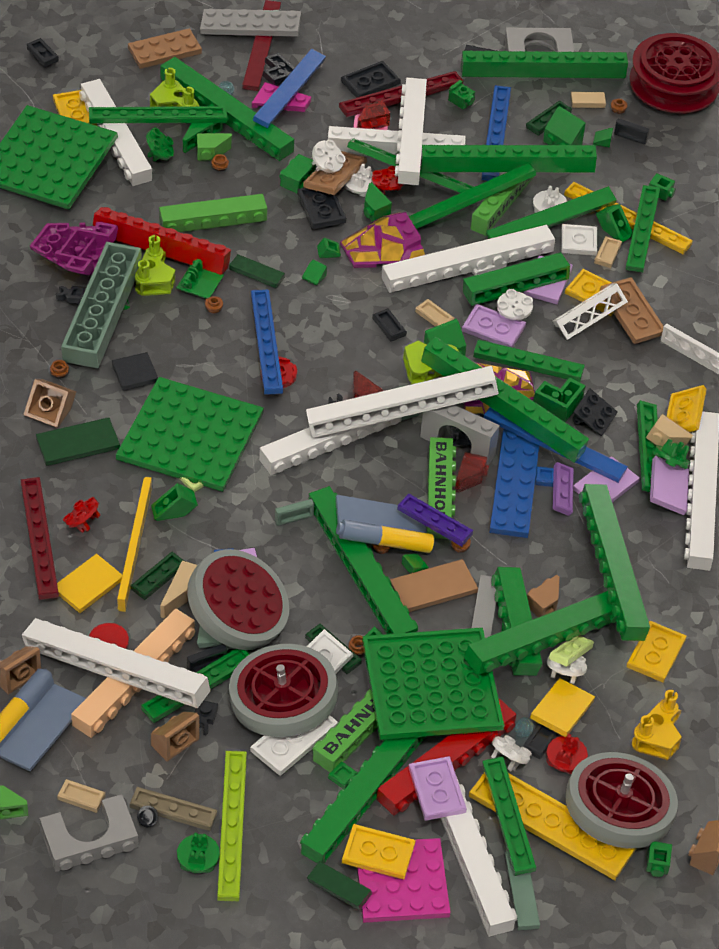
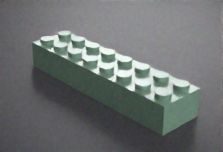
M106 242L62 343L63 361L99 368L135 282L138 262L142 260L141 248Z

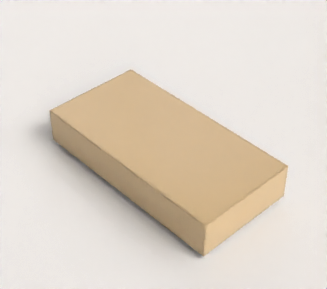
M571 92L572 107L605 108L604 92Z
M605 236L594 263L611 268L621 248L622 241Z
M429 299L415 309L417 314L435 327L454 320V317Z
M67 779L58 794V800L95 813L98 812L102 800L105 798V792Z

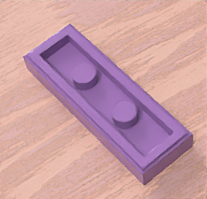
M557 462L554 465L553 510L570 516L573 513L574 469Z

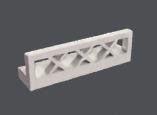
M612 283L553 320V323L556 327H559L565 339L568 340L628 301L618 284ZM617 292L622 301L617 304L610 303L611 295ZM598 303L606 304L605 310L601 314L595 313V307ZM584 312L591 314L587 323L579 322L580 316ZM573 322L575 323L574 331L568 334L563 325Z
M669 324L663 327L661 342L719 374L718 352Z

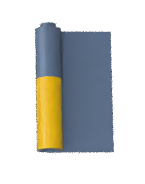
M336 495L338 521L336 533L339 534L340 539L424 553L432 551L434 545L433 534L427 533L425 525L397 510L398 505Z
M37 669L0 713V758L31 772L72 722L71 713L86 698L54 684L52 674L47 669Z

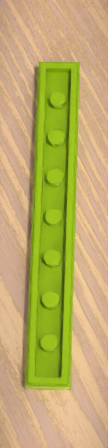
M226 751L217 901H239L246 751Z

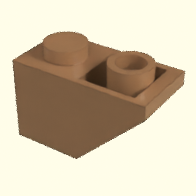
M558 575L551 579H546L542 585L532 588L527 594L530 610L538 618L557 609L560 578Z

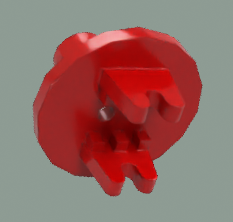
M389 166L387 169L372 172V183L384 195L386 190L396 189L399 191L404 185L398 184V176H395V166Z
M94 497L86 501H77L73 505L74 510L67 514L63 521L69 528L76 527L82 533L84 531L88 532L90 527L86 522L87 519L91 518L93 520L95 517L98 519L101 516L97 510L99 502Z
M568 734L567 737H557L548 745L546 752L547 763L558 771L572 774L575 767L588 757L587 748L578 737H572L571 734Z

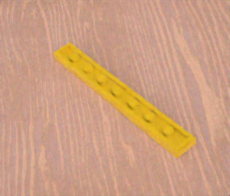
M573 182L565 190L564 196L575 199L594 191ZM621 205L631 229L634 230L637 213ZM653 223L651 239L681 254H684L692 245L693 240L661 224Z
M151 477L143 479L118 593V610L126 612L131 589L130 585L132 584L152 491Z

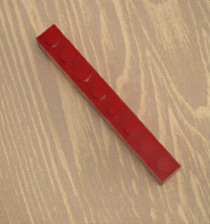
M101 207L94 213L93 226H96V222L117 225V241L146 250L149 248V237L155 235V241L157 236L160 237V247L166 252V257L190 265H192L194 260L200 259L203 262V269L220 275L229 267L231 249L226 248L224 245L214 244L206 239H198L191 234H183L175 229L162 227L157 223H149L142 218H134L126 213L113 211L108 207Z
M499 698L504 730L450 734L412 763L450 756L455 771L460 766H465L476 754L480 755L492 743L495 737H501L505 732L509 733L516 725V713ZM409 765L381 785L377 791V801L393 816L399 812H404L413 801H418Z

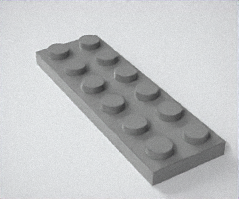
M204 9L200 34L298 36L302 15L301 11Z

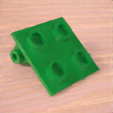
M196 259L192 262V265H190L176 289L207 299L212 296L224 275L203 269V262L200 259Z

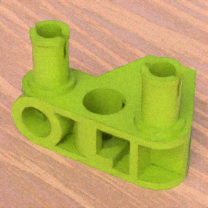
M174 68L165 69V80L150 93V107H196L199 104L194 99V89L187 87L186 91V88H183L175 80L176 71Z
M155 235L149 237V248L146 249L142 260L138 262V270L135 274V291L141 296L171 294L175 285V269L165 264L166 252L160 247L159 236L156 237V241Z
M419 340L404 348L403 361L411 385L442 376L421 362L426 344ZM449 345L450 347L458 351V349L455 346Z

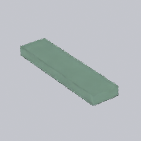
M505 851L504 856L513 907L517 915V929H539L540 922L531 873L515 876L508 851Z

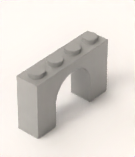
M506 27L504 39L506 51H525V48L528 46L543 45L555 52H574L571 28Z
M456 405L423 412L421 438L430 441V437L442 438L446 433V425H451L459 428L469 437L472 444L470 460L487 467L495 457L500 425Z
M122 794L102 800V812L108 830L101 838L95 841L83 842L74 839L66 829L61 812L40 818V829L55 872L68 870L80 864H89L93 860L100 858H109L120 852H129L138 847V834Z

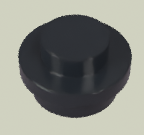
M150 805L140 808L137 814L139 823L144 827L154 826L158 821L157 810Z

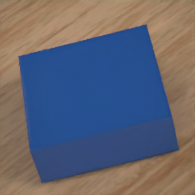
M537 467L535 485L553 487L554 468Z

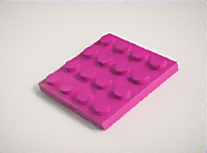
M440 838L416 840L404 880L357 867L358 882L372 891V895L362 907L363 923L450 917V905Z

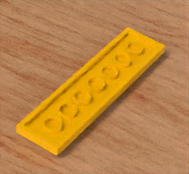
M484 772L469 792V797L496 812ZM508 773L523 825L527 831L609 878L617 879L635 853L636 848L616 847L591 837L576 824L566 805Z

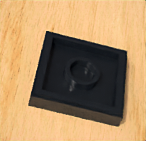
M148 352L112 360V366L123 391L154 384L158 379Z

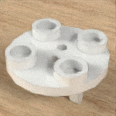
M333 140L320 141L313 147L312 165H317V171L323 170L326 173H335L343 166L345 156Z
M362 164L359 171L352 175V178L344 185V188L352 193L366 197L368 185L372 182L371 167L365 168V164Z
M549 186L548 190L539 192L533 198L534 212L537 213L567 202V200L559 193L558 187L552 190V186Z
M509 289L499 297L497 310L507 319L523 320L533 310V299L524 293Z
M583 656L567 667L550 660L549 657L547 659V665L552 669V678H555L557 673L572 676L570 683L575 684L577 676H582L587 671L586 659Z
M505 735L504 738L497 736L492 741L495 747L492 758H498L502 754L511 760L507 768L510 772L512 770L515 771L520 763L527 764L532 753L528 749L516 745V741L508 735Z

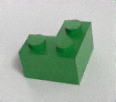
M569 378L560 389L544 381L535 391L534 402L566 422L584 397L586 385Z

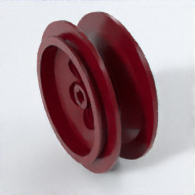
M664 33L649 37L636 47L633 54V67L630 71L629 81L633 92L646 104L666 112L690 113L706 108L717 98L719 94V53L707 42L686 34Z

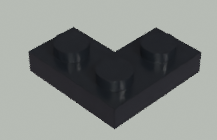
M279 53L265 58V63L270 69L264 70L262 76L269 83L276 85L282 83L295 67Z

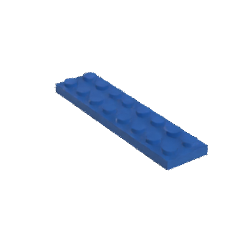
M503 429L489 533L528 538L539 445L506 429Z

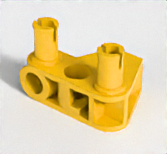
M667 690L664 699L648 715H644L636 726L632 739V747L636 751L669 760L679 749L682 736L674 724L678 720L681 710L678 709L679 706L676 703L678 694L677 692L674 693V690Z

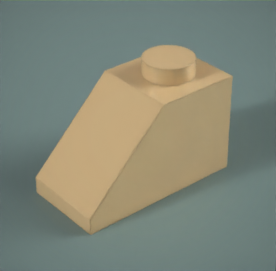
M663 414L646 436L652 443L664 446L668 439L673 441L672 444L683 442L685 446L693 437L691 433Z

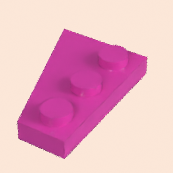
M265 82L252 101V108L263 106L279 86ZM297 93L284 110L305 112L311 103V96Z

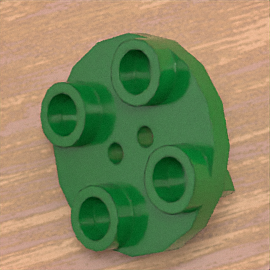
M154 127L146 135L148 146L151 149L147 157L153 156V161L160 158L169 160L174 155L172 146L174 142L171 137H166L158 128Z
M668 439L664 446L657 445L653 454L660 458L664 457L667 464L673 467L678 465L683 469L688 468L690 461L686 456L689 446H684L683 442L672 444L673 441Z
M194 833L184 838L177 849V860L180 863L181 869L193 873L212 872L220 858L218 844L206 834Z

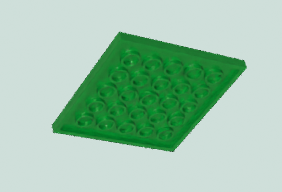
M27 105L0 142V188L70 209L118 138V133Z
M159 377L117 451L116 460L179 479L183 477L195 484L200 482L205 487L223 492L264 413V407Z
M483 627L363 636L362 643L380 740L504 730V721L493 671L477 675L464 659L468 645L485 638Z

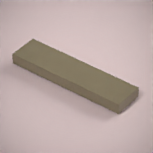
M140 787L136 788L130 802V808L140 810L143 806L150 805L157 810L160 817L211 831L217 816L216 809Z

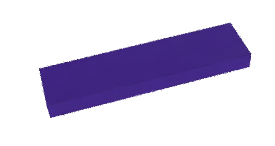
M408 494L398 504L397 510L461 547L473 535L472 529L411 494Z

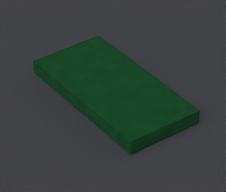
M109 417L36 434V440L46 466L120 448V443Z

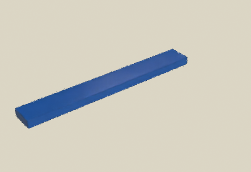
M311 49L254 115L253 121L268 128L325 61L326 56Z
M494 86L486 145L504 144L511 87ZM482 172L481 180L489 181L498 177L500 172Z
M251 290L264 395L282 394L283 385L269 290Z
M491 407L484 414L485 419L500 425L499 427L564 457ZM586 447L585 452L575 462L619 483L628 467Z

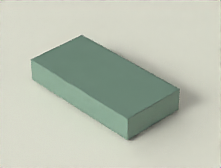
M312 499L275 508V522L277 526L314 515V502Z

